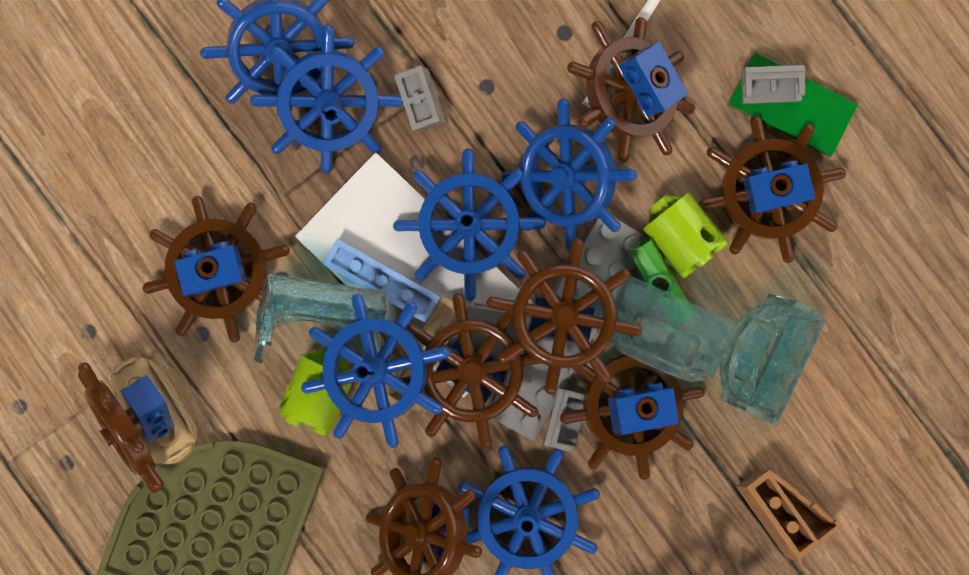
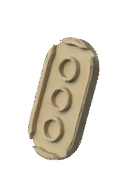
M131 357L123 360L113 369L108 388L123 409L126 410L127 406L120 390L148 375L166 401L174 427L164 437L153 439L150 442L147 441L142 432L139 435L155 463L172 465L183 461L193 451L197 441V428L193 418L164 370L157 363L141 357Z

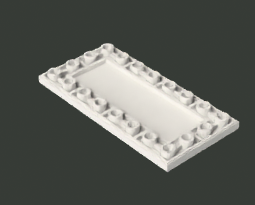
M376 152L295 236L322 263H324L336 240L339 239L438 295L440 298L444 296L453 302L452 298L456 293L464 296V274L449 271L440 265L424 280L417 281L415 279L414 273L430 255L422 244L419 231L398 232L394 230L393 223L396 220H419L420 210L425 199ZM436 209L434 210L432 219H445ZM432 231L437 246L440 247L454 231ZM464 239L447 256L464 262ZM475 247L476 261L485 259L486 257ZM495 267L490 271L476 274V298L473 301L486 303L489 297L515 301L520 289ZM328 268L353 293L361 294L365 304L381 319L393 322L398 320L403 311L401 308ZM465 299V304H466V309H467V308H468V303H469V301ZM529 299L527 303L533 304V302ZM413 316L409 324H415L423 329L426 323ZM531 316L526 317L527 330L529 328ZM459 334L451 337L446 346L451 348L456 340L460 342ZM472 339L473 344L480 349L484 341ZM497 344L490 356L498 360L499 353L504 351L505 348L501 344ZM438 360L436 362L435 366L433 367L435 371L439 364L442 362V360ZM447 381L452 387L455 386L454 382ZM465 391L462 397L464 398L468 392Z

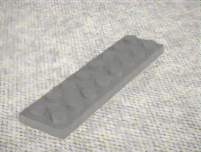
M597 217L592 220L582 238L584 247L580 267L588 269L605 282L623 269L631 272L635 262L629 253V248L647 237L618 220L621 224L620 230L612 232ZM560 277L553 288L555 293L560 296V300L562 298L565 277ZM577 280L574 299H580L592 289L585 283ZM623 284L611 292L614 300ZM598 300L590 307L595 308L594 316L603 317L602 306ZM591 328L589 342H591L598 329ZM544 337L536 344L543 350L551 353L554 338ZM566 341L563 356H571L581 352L575 342ZM524 351V352L521 353V355L528 354V353H527L526 351ZM541 363L524 367L523 382L518 395L537 407V416L529 417L513 405H510L504 412L493 419L534 441L552 410L557 391L553 395H549L545 391L549 366ZM561 368L557 389H564L574 371L572 368ZM511 369L506 370L504 377L500 381L506 387H508ZM493 392L486 406L491 405L500 397Z

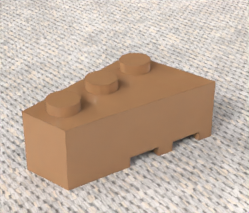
M757 470L736 486L787 559L799 561L844 526L841 522L833 519L821 510L822 508L802 496L798 490L771 470Z

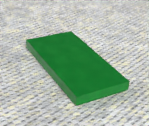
M754 52L747 67L782 65ZM740 78L727 104L750 117L759 116L762 123L795 140L805 125H813L815 131L807 146L828 157H832L858 107V104L805 78V96H802L801 102L742 104Z

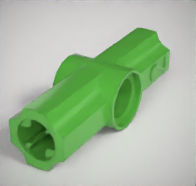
M652 237L644 238L630 247L629 253L647 283L648 293L656 298L669 323L677 325L693 315L694 311L675 279L674 269L667 265ZM661 277L666 279L668 283L660 285L654 279Z

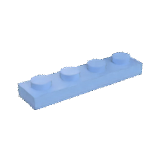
M339 239L336 240L323 263L326 267L402 310L408 302H415L418 308L414 316L425 323L440 299L438 295Z

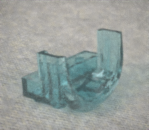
M268 274L257 309L254 360L259 363L263 362L265 345H272V331L282 324L293 321H312L325 324L340 332L349 324L356 322L352 297L356 293L363 296L369 319H384L387 312V292ZM372 331L378 354L380 351V331ZM358 335L351 342L356 347L358 353L365 357L361 336Z
M632 276L628 281L619 286L614 298L617 320L635 324L637 318L641 317L638 324L642 327V333L639 336H633L631 339L630 335L614 332L609 343L611 347L646 365L686 381L697 383L707 379V377H714L735 329L736 322ZM698 344V346H697V348H696V350H695V353H694V355H693V357H692V359H691V362H689V361H690V358H691V356H692V354H693V351H694L696 345Z
M770 293L765 301L746 312L731 330L721 354L720 383L722 394L719 400L776 427L826 322L822 318L823 313L798 300ZM764 320L776 326V330L759 321ZM776 337L775 344L767 358V361L760 373V376L757 378V373L762 358L766 350ZM734 375L737 376V377H739V378H741V379H743V380H745V381H747V382H749V383H751V384L748 385V384H746V383H744V382H742V381H740V380L734 378Z

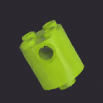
M689 192L682 197L666 194L649 208V223L643 230L649 238L652 237L658 249L682 279L696 269L694 264L700 268L713 258L712 250L717 253L729 243Z
M319 350L301 354L279 410L281 411L280 415L285 417L284 421L299 427L303 422L311 426V430L315 433L328 436L329 432L333 431L341 410L332 402L326 389L309 394L301 390L304 382L323 378V361L326 350ZM341 357L339 373L350 371V367L344 358ZM352 383L342 385L347 395Z

